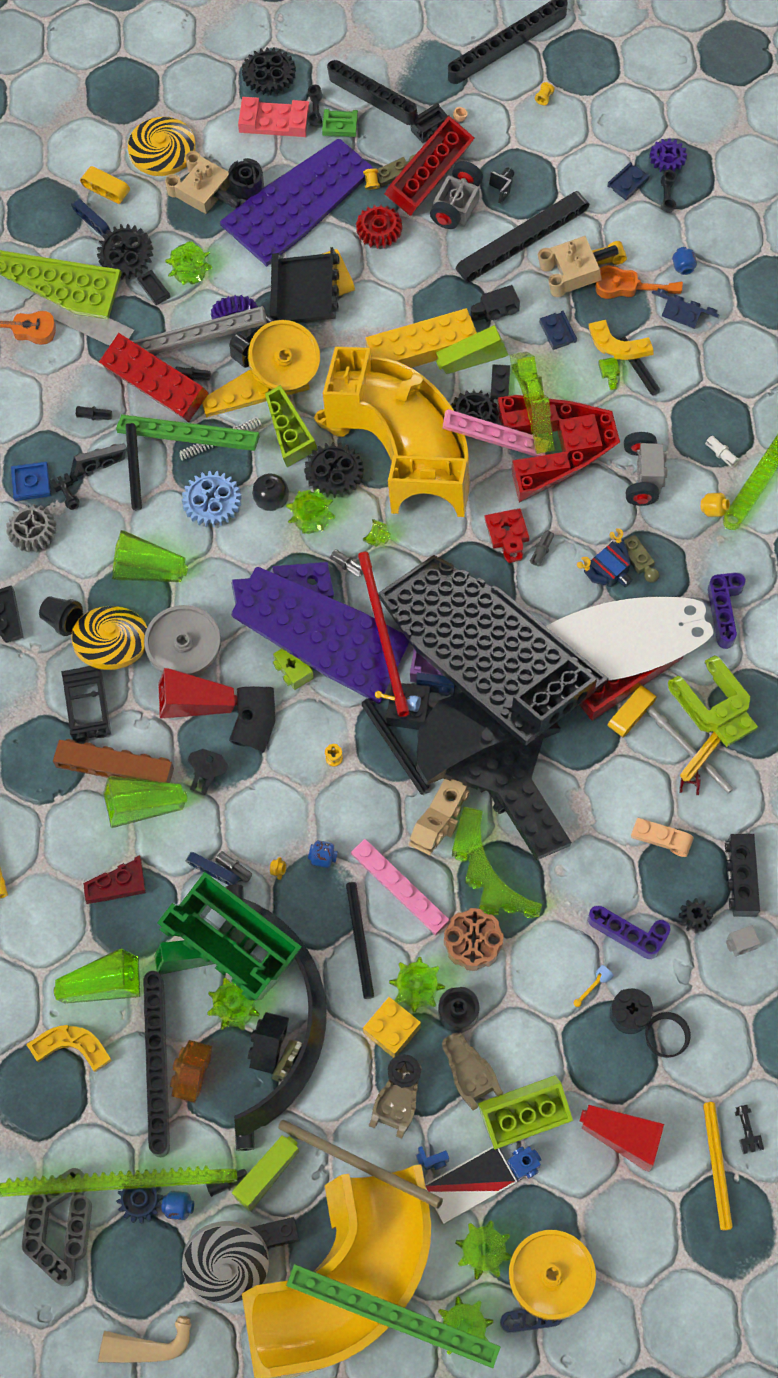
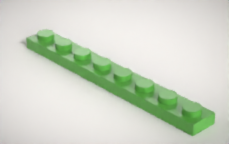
M122 414L116 427L117 433L126 434L125 425L127 423H134L137 436L255 451L260 438L259 432Z

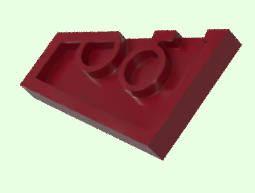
M141 856L135 857L133 861L127 864L123 863L117 866V869L109 873H103L83 883L86 904L145 894Z

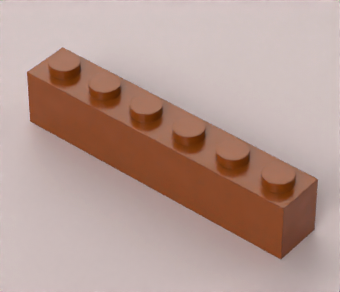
M72 739L59 740L53 758L56 768L166 790L169 789L174 771L172 762L167 758L160 757L155 759L147 754L135 755L127 750L120 752L107 746L100 748L95 747L91 743L80 744Z

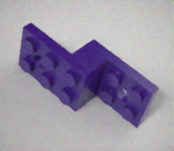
M328 562L272 566V573L333 599L334 592ZM249 578L232 579L231 584L235 605ZM314 579L317 584L310 585L307 580Z

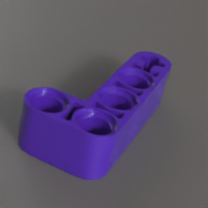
M741 573L714 575L711 577L708 585V596L718 645L723 649L731 648L737 636L730 596H737L743 591L746 579ZM733 582H736V583H738L740 586H735V585H733L732 583H733ZM714 584L720 585L721 588H716ZM717 601L723 602L724 605H719ZM720 618H724L728 622H722Z
M602 906L592 907L588 915V923L591 927L646 959H653L658 955L670 933V925L664 920L656 921L647 933ZM597 914L601 915L597 920L594 919ZM617 924L620 930L614 931L610 928V925ZM662 928L664 929L665 934L659 935L656 933L655 929ZM634 934L638 940L630 941L628 935ZM651 944L655 947V951L650 952L645 946Z

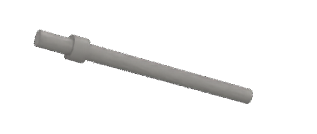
M653 706L646 710L656 720V724L661 729L664 728L692 758L696 755L697 751L669 723V719L665 715L662 716ZM707 761L704 762L701 767L727 793H730L734 788Z

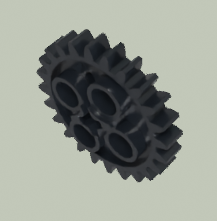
M266 47V51L260 48L259 53L254 51V56L249 54V59H244L245 64H242L243 81L246 82L247 87L250 86L251 91L256 89L257 94L262 91L263 95L268 92L271 96L273 91L278 94V90L284 92V87L289 88V83L293 84L296 67L292 57L287 56V52L282 54V50L275 51V47H273L272 51H269V48Z
M120 224V229L114 226L113 232L107 230L109 235H102L104 241H99L102 247H97L98 252H100L97 254L98 259H100V265L121 270V280L124 279L125 275H127L128 279L131 278V274L137 277L136 272L138 271L143 274L142 268L148 269L146 262L151 263L152 261L149 257L154 256L151 251L154 248L147 233H144L142 228L138 230L136 225L131 229L129 224H127L126 228ZM138 242L136 246H132L133 243ZM119 257L118 260L112 261L114 258ZM131 259H136L134 262H129Z
M332 442L329 447L325 443V448L318 446V452L312 450L313 456L308 455V461L305 462L306 468H304L305 478L308 481L309 487L313 486L314 492L319 489L320 496L325 492L327 498L330 494H333V497L336 498L338 493L343 497V492L350 494V488L356 490V484H361L360 479L363 478L362 472H364L363 462L360 459L359 453L355 454L354 448L349 450V445L343 448L341 442L338 446H335V443Z

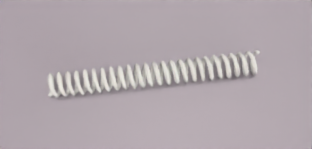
M256 417L255 419H252V421L249 420V423L246 421L245 423H242V425L239 424V427L236 426L232 429L238 428V430H241L242 428L243 430H245V426L247 431H249L248 426L252 430L251 424L253 425L254 429H256L254 422L259 428L257 420L259 421L261 426L262 423L261 420ZM193 444V447L190 446V449L180 450L181 460L183 461L182 454L185 459H187L186 454L190 458L189 452L193 456L192 450L195 455H197L196 450L200 454L199 448L203 452L201 444Z

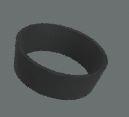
M661 1012L650 1019L646 1026L645 1037L648 1047L654 1054L664 1058H671L686 1050L690 1043L691 1032L687 1022L681 1016L672 1012ZM669 1019L681 1026L684 1031L685 1042L678 1053L665 1055L659 1053L651 1046L648 1040V1031L656 1021Z

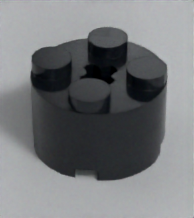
M245 158L240 162L238 160L230 166L228 171L232 194L238 198L248 200L264 188L263 171L257 161Z
M466 987L446 990L440 997L438 1004V1016L442 1025L448 1030L457 1033H463L471 1029L479 1017L480 1007L477 996ZM455 1007H462V1012H455Z
M635 988L621 990L613 999L610 1007L611 1021L620 1032L625 1034H636L646 1028L653 1014L650 996ZM629 1008H632V1009H633V1011H634L633 1015H632V1014H629V1013H630Z

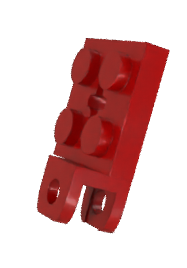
M521 508L484 515L493 549L502 547L504 558L508 563L521 561L523 559V543L529 542V534ZM510 526V530L506 531L503 527ZM516 553L517 556L511 557L510 554Z

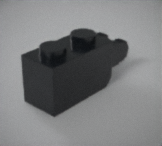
M513 285L482 294L480 302L475 305L473 304L471 307V319L473 321L485 319L486 322L495 321L500 317L519 312L520 300Z

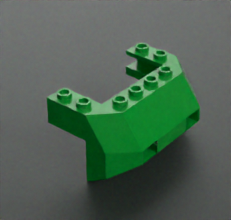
M206 872L202 874L180 904L172 903L157 922L161 926L159 930L165 935L183 938L185 946L191 950L197 949L200 952L199 956L208 963L210 960L217 965L215 969L221 974H229L232 977L231 981L243 990L241 994L250 1001L262 1000L295 960L302 947ZM211 909L226 919L220 928L206 918ZM257 945L268 952L263 961L252 954Z

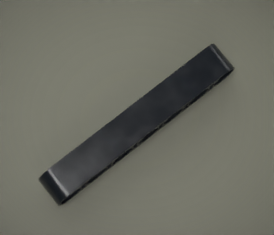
M332 60L327 64L329 80L335 85L406 125H414L418 122L417 106L414 102L341 61Z

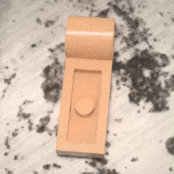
M637 818L631 833L633 839L670 849L672 853L681 857H687L694 839L689 833L641 818Z

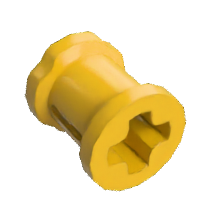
M543 82L539 93H536L534 97L535 101L540 105H547L550 95L554 93V86L548 82Z
M364 170L363 174L366 177L365 189L374 190L380 188L377 178L378 170Z
M329 744L325 748L327 764L333 767L340 765L343 761L341 747L337 744Z

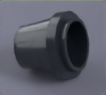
M49 596L42 602L39 609L40 619L53 627L62 636L71 635L74 625L83 616L82 604L74 599L65 600Z

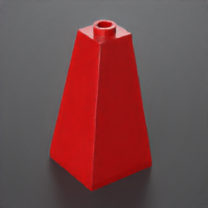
M164 668L158 682L160 718L231 713L234 706H237V695H234L233 687L169 668Z
M588 1105L587 1110H582L579 1122L583 1123L581 1129L647 1172L651 1170L654 1166L664 1124Z

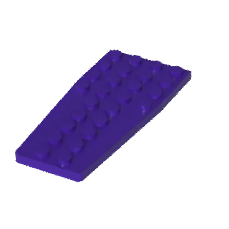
M336 139L262 188L258 194L251 196L220 221V226L267 267L272 263L273 253H279L281 256L305 237L366 180L363 171L372 169V166L341 139Z
M256 567L241 593L231 616L326 677L379 704L382 697L380 699L376 698L375 692L381 691L382 694H385L390 683V677L375 618L261 567ZM386 625L398 667L409 644V640L404 633Z

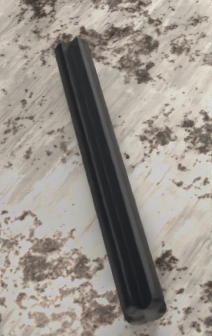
M127 423L125 427L131 508L137 511L142 509L136 425L134 423Z

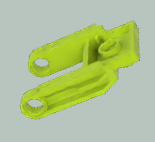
M714 655L705 660V664L713 676V680L728 699L713 706L711 710H707L681 676L670 679L668 681V688L700 731L715 732L724 745L728 747L756 731L758 726L747 713L750 703L749 694L723 661Z

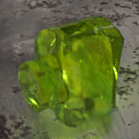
M372 519V529L363 538V542L378 547L380 543L387 544L391 535L390 532L386 531L387 524Z

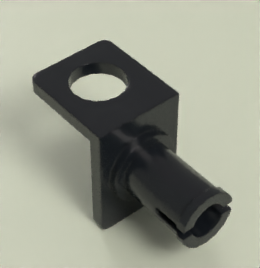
M509 167L505 168L501 175L494 171L490 173L489 185L500 190L498 200L500 204L509 195L512 180L510 179L514 176L513 169L509 170Z

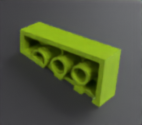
M281 385L265 393L286 467L312 454V450L317 451L318 448L314 438Z

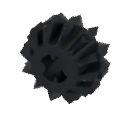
M697 898L694 899L693 903L687 900L686 906L682 905L680 907L682 912L678 914V917L683 919L680 924H687V931L693 928L694 933H697L698 929L704 932L706 926L711 925L710 919L713 918V914L709 913L711 906L704 907L705 900L701 904L698 903ZM695 913L699 914L697 919L693 917Z

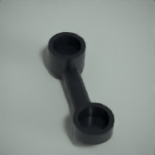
M315 84L308 88L310 100L313 102V112L308 115V121L311 126H318L323 122L319 113L322 91L321 87Z
M666 170L661 177V185L664 187V200L660 208L667 213H672L676 208V202L670 198L671 186L677 178L672 170Z

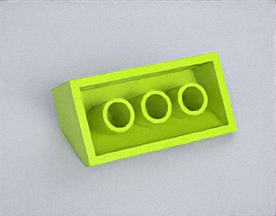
M556 1075L477 1103L494 1149L573 1121L562 1084Z

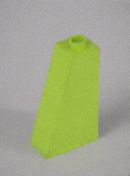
M493 325L436 352L438 356L436 363L440 370L443 369L446 374H450L509 356L496 326Z
M281 1135L231 1192L234 1198L252 1212L300 1152L297 1147L298 1143L290 1136L286 1138Z

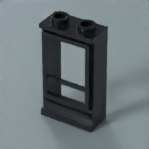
M87 666L61 671L72 739L77 742H83L88 738H104L110 735L111 728L102 670ZM97 683L98 692L92 691L88 694L71 697L70 688ZM99 695L103 721L75 726L71 700Z

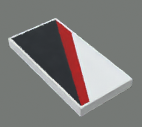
M492 1146L426 1183L425 1187L427 1191L443 1198L441 1207L434 1208L444 1225L517 1183V1180L499 1148L494 1149Z

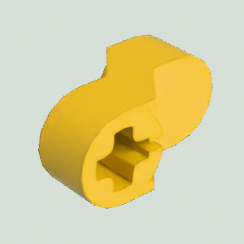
M413 373L410 380L402 381L396 399L406 402L409 395L418 394L424 376Z
M325 409L319 410L314 416L320 428L326 429L335 436L343 437L350 431L349 428H327Z

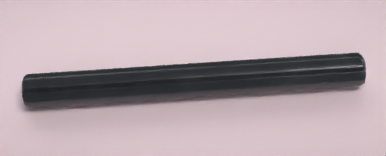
M371 699L364 700L362 702L363 709L421 795L427 793L429 786L425 784L415 765Z
M349 882L346 884L363 998L371 999L374 998V990L356 882Z

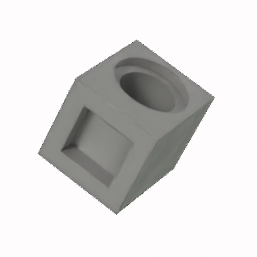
M753 925L731 932L727 937L728 940H726L729 951H733L735 957L756 950L761 944Z

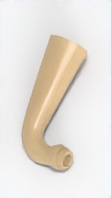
M178 1316L175 1321L177 1335L170 1343L155 1342L104 1331L98 1363H143L174 1359L180 1356L189 1344L191 1318Z

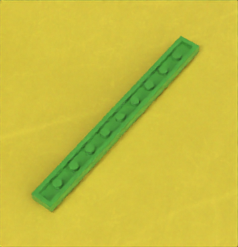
M294 1264L286 1284L290 1288L490 1368H494L501 1348L497 1344Z

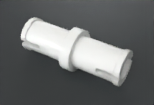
M714 436L707 439L705 445L712 449L718 458L723 459L731 468L737 465L739 458L733 455L726 445H722Z

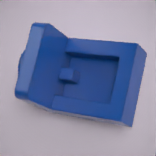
M418 1147L419 1153L416 1154L419 1165H424L425 1170L431 1168L439 1170L447 1166L446 1163L449 1162L447 1151L426 1158L423 1147Z

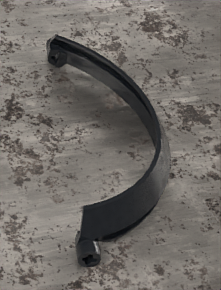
M233 884L225 888L302 946L295 960L303 975L308 998L306 1035L301 1051L290 1072L266 1098L255 1106L234 1116L236 1151H250L255 1149L254 1131L268 1125L280 1116L294 1102L312 1076L324 1043L327 1008L319 971L304 943L284 921L272 912L244 899L242 885Z

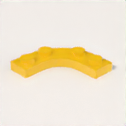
M606 320L588 324L593 343L603 354L607 353L613 355L615 359L621 360L654 355V349L649 337L634 341H620L611 335Z
M57 1026L45 1031L26 1044L38 1063L53 1052L69 1047L79 1050L94 1072L112 1061L100 1041L90 1031L82 1027Z

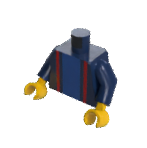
M616 528L617 537L614 532L609 534L611 539L616 540L615 543L612 541L591 560L588 557H581L584 565L582 562H577V567L579 569L584 568V573L592 583L612 587L619 582L624 587H627L633 579L627 575L631 560L626 544L621 539L623 531L620 528Z

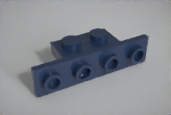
M659 288L657 291L652 290L653 295L667 300L662 313L664 318L695 329L701 313L718 319L720 317L717 314L718 310L707 307L706 310L701 308V304L695 301L687 303L681 296H668V292Z

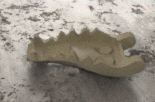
M453 1033L443 1040L442 1047L448 1057L454 1084L460 1096L473 1111L478 1108L475 1101L492 1091L497 1096L503 1094L490 1064L472 1046H469L462 1033Z
M405 1063L402 1069L398 1070L402 1074V1079H404L406 1074H410L409 1071H406ZM389 1079L375 1100L369 1127L376 1128L378 1122L398 1129L396 1137L402 1139L415 1114L418 1081L411 1087L401 1088L393 1085V1082Z

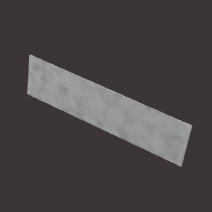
M46 300L39 310L51 313L54 320L109 346L118 333L129 339L134 332L133 329L110 318L108 320L77 315L49 300Z

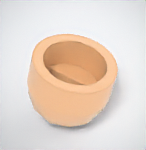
M457 107L454 110L453 118L456 122H463L467 117V111L463 107Z

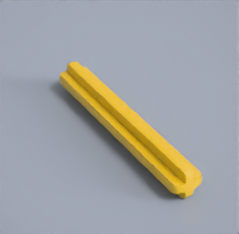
M715 732L711 734L680 774L683 781H690L721 742V739Z

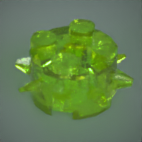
M188 241L185 244L179 245L171 251L170 258L165 260V263L172 267V271L168 276H174L182 285H185L187 282L195 284L203 281L206 271L211 270L213 267L206 262V257L210 253H204L194 242Z
M316 489L314 492H311V490L298 491L294 502L286 504V507L292 511L293 515L288 523H295L302 530L303 534L324 531V527L328 525L329 520L335 519V515L329 511V505L333 502V499L327 500L319 492V489Z
M418 957L416 962H411L409 965L400 962L398 964L400 972L397 979L389 980V984L397 987L398 995L394 1001L397 1003L403 1002L411 1006L414 1013L418 1007L427 1005L435 1007L434 998L437 991L445 989L444 985L437 982L436 974L440 968L438 966L430 968L429 965L422 962L421 957ZM416 982H420V985L422 986H419V988H415L412 985H415Z
M223 978V986L221 985L216 992L209 991L208 995L213 999V1007L207 1014L208 1016H217L219 1018L221 1030L231 1026L239 1027L243 1031L245 1030V1024L253 1016L259 1017L260 1013L255 1009L256 1000L250 1001L241 994L243 990L233 982L231 983L227 978ZM237 1001L238 1005L231 1007L230 1003Z
M491 1220L486 1227L476 1228L472 1223H469V1234L465 1240H456L455 1244L463 1249V1257L458 1262L459 1267L468 1265L470 1269L474 1270L476 1280L480 1278L482 1273L487 1274L491 1272L497 1278L500 1277L499 1266L503 1261L511 1260L512 1258L506 1252L505 1245L510 1235H501L498 1231L494 1230L493 1221ZM486 1245L490 1253L486 1252V1255H482L481 1250L478 1249L479 1246Z
M456 1297L455 1306L449 1311L439 1309L438 1312L444 1319V1324L458 1329L461 1326V1322H466V1324L470 1325L467 1333L488 1341L485 1337L486 1328L494 1322L493 1319L484 1318L480 1312L481 1301H477L473 1305L463 1304L460 1297Z

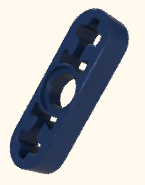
M78 198L71 204L76 214L100 236L108 234L107 230H110L107 223L81 199Z
M190 852L185 860L192 867L206 872L211 877L227 885L237 884L240 880V877L235 873L194 852Z
M518 1310L503 1314L500 1319V1326L507 1333L556 1327L562 1320H555L556 1322L552 1323V1320L544 1319L545 1324L541 1325V1318H538L536 1325L529 1326L525 1321V1317L529 1312ZM517 1314H522L523 1328H519L520 1323L513 1324L512 1329H509L508 1325H504V1321L507 1320L508 1316H511L512 1320L519 1319Z

